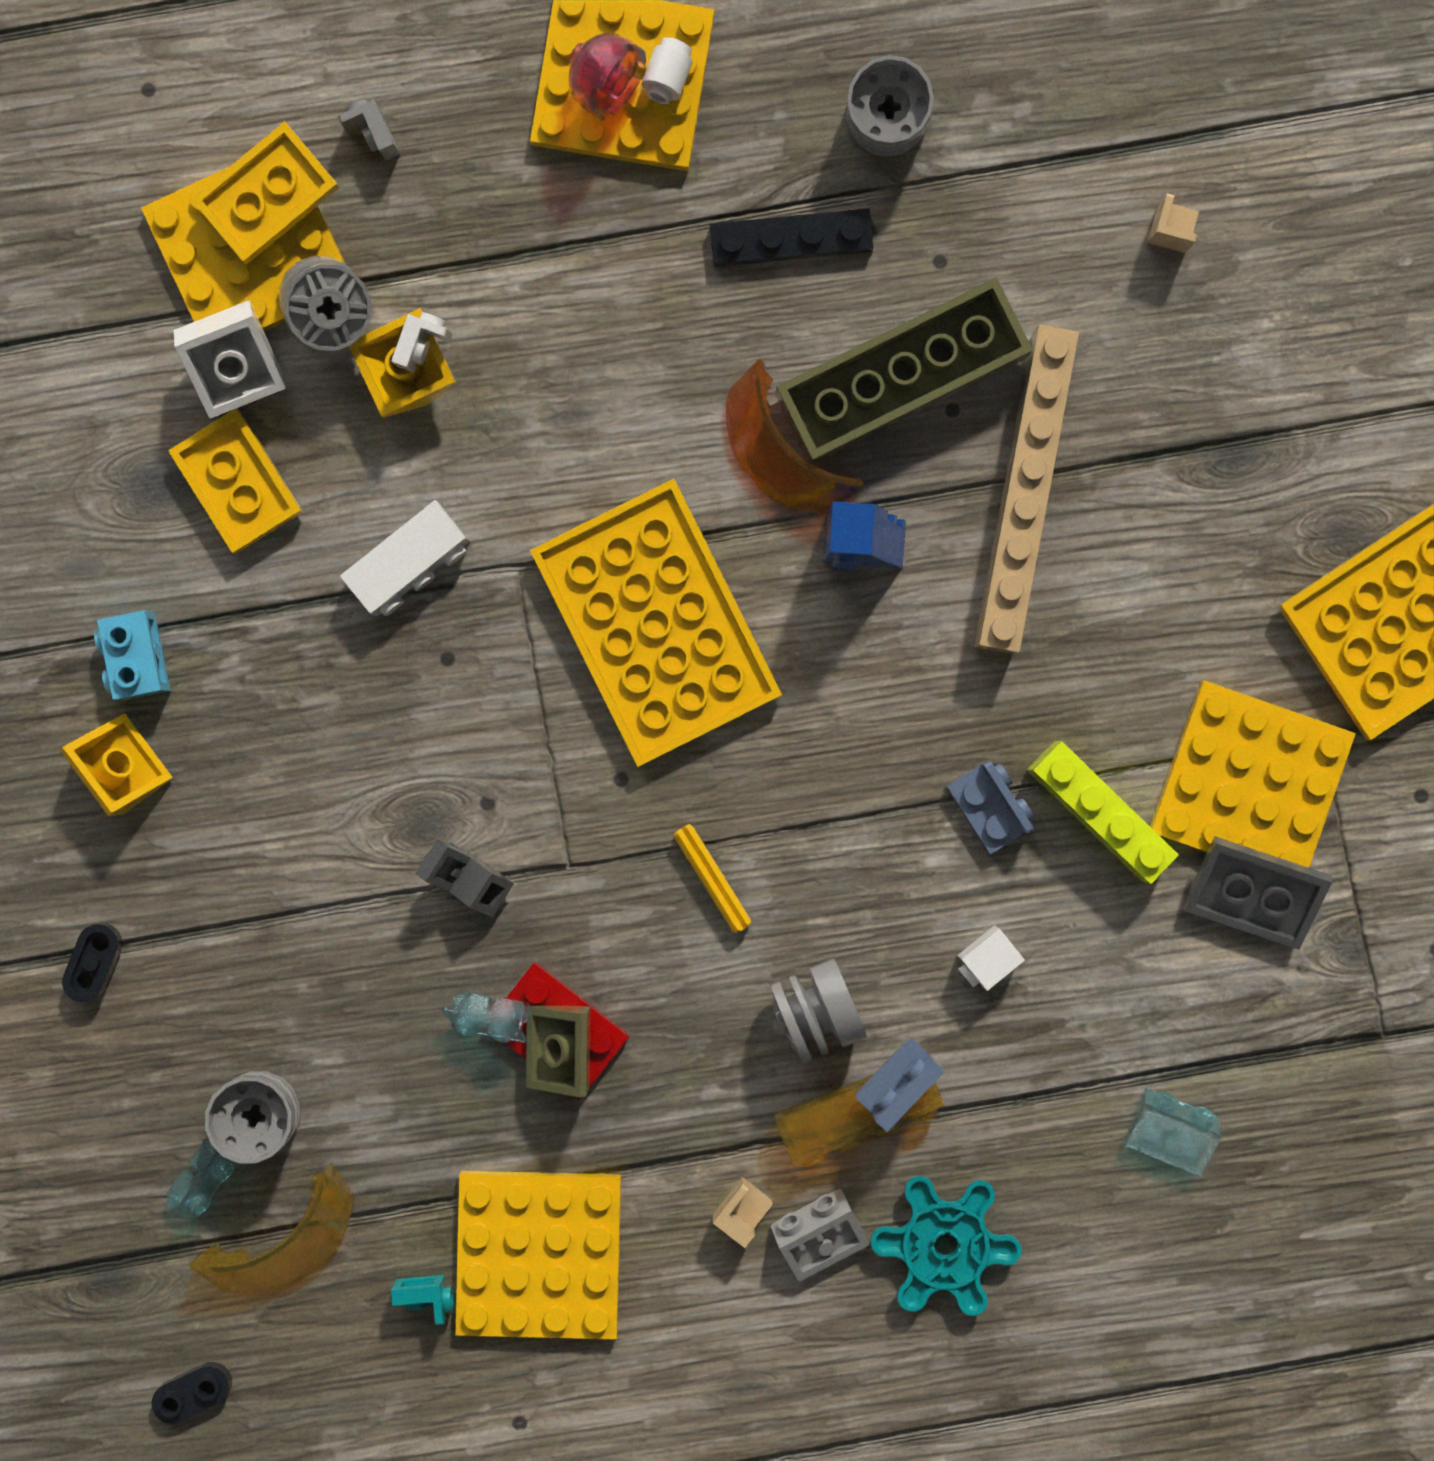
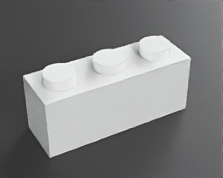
M434 500L341 574L340 577L370 614L378 616L382 613L384 616H388L403 604L404 601L401 597L410 589L414 588L416 591H419L435 578L432 572L445 562L447 566H450L458 561L467 552L464 546L470 541L441 504Z

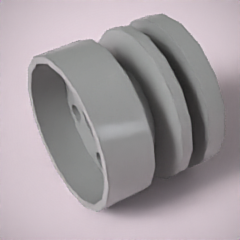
M888 55L872 59L858 70L850 83L846 118L850 134L860 147L873 155L892 157L904 154L919 144L928 129L934 100L931 82L922 68L907 58ZM884 104H892V110L896 111L894 112L893 119H886L885 113L881 112L883 111Z
M312 256L298 261L285 273L279 287V307L290 330L302 343L317 350L337 351L351 346L365 333L371 319V299L366 285L345 263L329 256ZM329 296L333 303H337V305L330 308L331 314L325 315L321 309L317 308V306L323 305V298Z
M834 958L809 968L813 987L806 990L795 974L789 976L796 993L787 997L780 981L770 984L773 991V1009L788 1045L800 1056L803 1064L813 1060L806 1044L809 1041L815 1039L821 1055L828 1054L825 1035L832 1032L842 1047L867 1038L856 1007Z
M250 1071L225 1083L211 1097L205 1111V1131L211 1145L224 1158L239 1164L259 1163L273 1157L294 1137L300 1123L301 1104L295 1089L283 1077L269 1071ZM259 1105L260 1113L265 1114L266 1118H263L256 1124L253 1123L254 1116L248 1114V1111Z

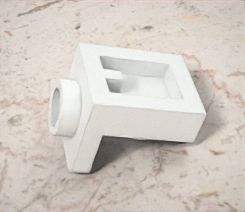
M425 312L421 313L420 318L408 314L391 362L399 368L414 373L416 365H422L426 359L430 345L429 341H426L427 334L450 342L453 334L443 327L445 320Z

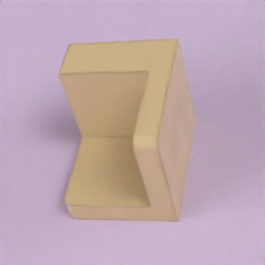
M1166 193L1157 204L1147 243L1186 253L1195 244L1197 234L1193 232L1199 211L1173 204L1175 195Z
M741 1177L714 1212L713 1224L742 1247L746 1248L755 1236L754 1228L772 1206V1200L745 1178Z

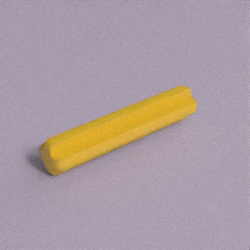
M688 824L674 833L675 840L732 932L739 933L751 924L750 917L694 827Z

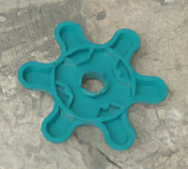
M919 1175L912 1177L906 1183L904 1190L906 1199L912 1207L910 1221L900 1228L881 1226L872 1233L870 1239L871 1247L876 1254L883 1257H898L908 1267V1277L897 1292L898 1302L903 1309L915 1312L925 1306L927 1299L932 1293L938 1290H946L955 1295L959 1308L963 1313L970 1316L980 1315L988 1305L987 1294L980 1284L982 1271L991 1264L1012 1265L1020 1259L1022 1254V1247L1017 1238L1008 1234H993L985 1226V1214L994 1203L995 1191L988 1182L976 1180L967 1186L961 1198L949 1202L938 1197L930 1179ZM949 1233V1235L956 1238V1248L950 1254H939L935 1250L934 1243L939 1236Z

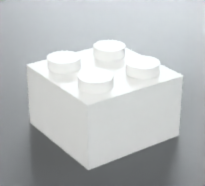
M250 300L173 330L175 349L209 418L286 389L281 367Z

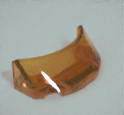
M760 358L728 390L726 423L734 456L741 469L755 482V486L771 499L789 508L827 515L833 501H848L862 489L864 483L860 478L855 479L850 472L838 476L814 466L796 453L785 441L769 413L770 405L766 398V390L773 382V379L766 372L765 363Z

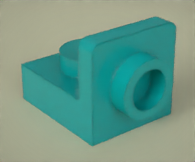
M445 1275L396 1279L391 1289L392 1306L404 1305L405 1310H419L426 1308L428 1303L433 1302L435 1326L444 1325L448 1312H453L454 1310L452 1287H446Z

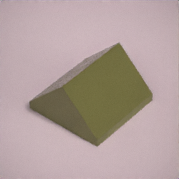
M527 1006L526 1088L575 1097L587 1096L590 1088L591 1006Z

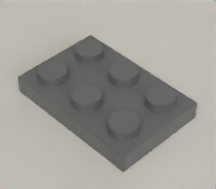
M1214 836L1186 897L1184 910L1300 950L1332 884V880L1328 874Z

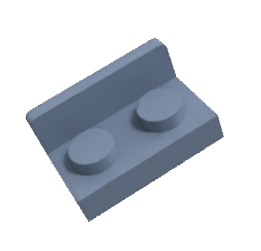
M985 761L945 787L988 854L991 855L1022 834H1028L1033 831L1034 827L1030 820L1035 817L1022 797L1016 800L1008 786L1013 784L1004 767L1000 763L994 766L991 761Z
M908 1038L856 1092L855 1096L872 1113L874 1120L888 1132L945 1071L914 1039Z

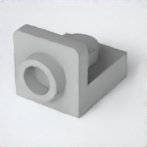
M374 99L369 102L367 100L353 102L345 108L344 113L338 115L339 121L347 133L363 128L362 132L372 152L379 150L386 161L400 155L382 111Z

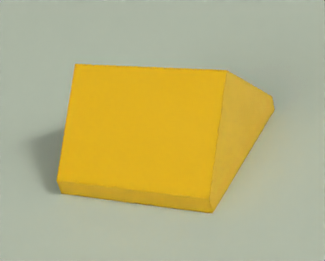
M419 308L408 314L420 318L423 311ZM408 314L361 336L355 343L349 346L382 418L425 407L456 383L436 338L428 334L426 341H429L430 345L426 359L422 365H416L414 373L399 368L391 362Z
M125 713L60 749L62 755L108 816L126 814L173 778Z

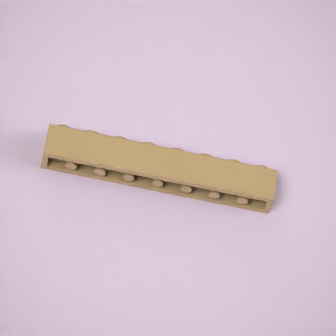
M1039 324L1032 333L1030 345L1033 351L1027 358L975 637V648L1007 654L1020 652L1079 331Z

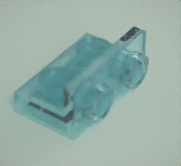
M1145 1088L1142 1093V1107L1125 1136V1146L1200 1176L1221 1141L1220 1121L1217 1116L1206 1108L1193 1107L1176 1100L1169 1093L1156 1092Z

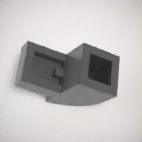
M438 839L432 849L426 854L423 863L415 873L425 882L450 892L469 908L490 917L494 916L514 885L513 882L473 854L451 842L447 844Z

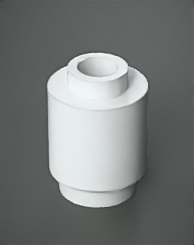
M663 38L660 45L655 46L641 83L642 87L647 91L646 95L651 100L661 104H668L670 101L679 100L693 63L690 58L692 49L684 42L674 38Z

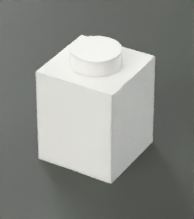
M995 925L957 955L964 963L958 970L973 988L980 983L987 991L1025 961L1004 933Z

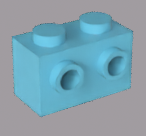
M143 610L97 620L98 630L94 632V640L99 654H104L107 670H103L102 679L106 692L112 694L113 700L125 701L171 691L154 612Z

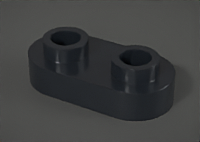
M96 923L86 927L80 933L62 978L63 989L72 1000L87 1002L99 997L104 992L122 948L121 935L114 926L108 923ZM100 935L104 936L108 941V946L105 950H101L96 944V940ZM84 973L91 975L93 979L91 987L83 985L81 978Z
M204 1363L164 1382L153 1395L152 1410L155 1416L162 1422L168 1424L179 1423L220 1404L231 1390L232 1376L229 1370L220 1363ZM210 1381L213 1383L215 1391H205L202 1383ZM166 1399H175L178 1408L170 1409L166 1405Z

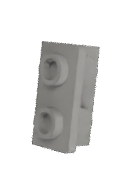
M842 1189L822 1195L816 1201L793 1213L786 1214L780 1220L771 1224L778 1247L798 1282L870 1245Z

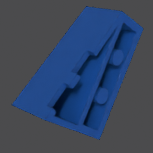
M833 501L826 515L823 563H832L831 570L855 572L858 565L903 569L906 521L904 519H897L896 515L888 514L887 510L875 504Z

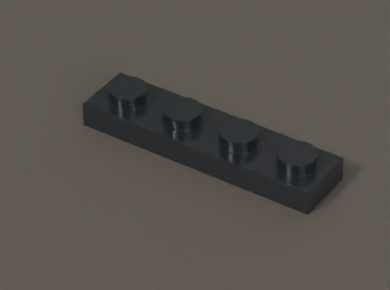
M870 208L710 224L714 267L873 252L874 249Z

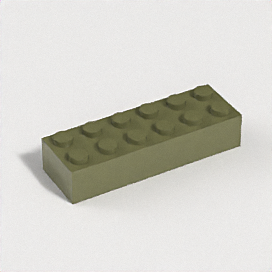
M996 277L776 386L775 395L810 465H813L1025 360L1033 349Z

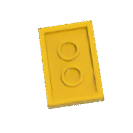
M284 121L191 200L239 258L248 265L340 187Z
M237 408L168 450L230 551L235 555L303 513L302 508L255 433Z

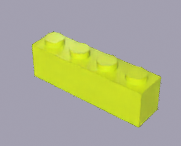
M1054 741L1027 769L1042 786L1140 881L1152 884L1179 856L1170 845L1062 741Z

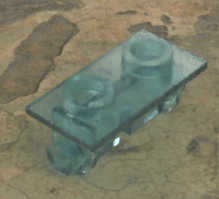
M465 991L461 995H455L452 1003L453 1008L443 1006L441 1009L452 1023V1028L463 1035L474 1036L475 1033L484 1034L503 1043H507L509 1040L526 1042L527 1040L519 1028L522 1023L528 1021L530 1009L522 1001L497 997L492 1010H489L493 1002L491 996Z
M208 1139L202 1141L188 1162L198 1171L196 1176L189 1170L183 1169L167 1192L168 1199L165 1203L175 1210L172 1214L174 1218L197 1219L199 1215L209 1208L212 1202L211 1197L220 1184L226 1181L235 1169L236 1162L224 1158L211 1145Z

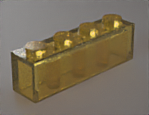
M873 1075L775 1113V1122L793 1166L802 1163L803 1167L806 1168L822 1162L826 1159L824 1154L838 1148L842 1153L858 1148L863 1144V1138L877 1133L878 1137L891 1135L901 1129L899 1124L913 1118L916 1122H923L935 1117L938 1114L937 1109L945 1106L936 1082L888 1132L874 1120L872 1113L855 1096L856 1092Z

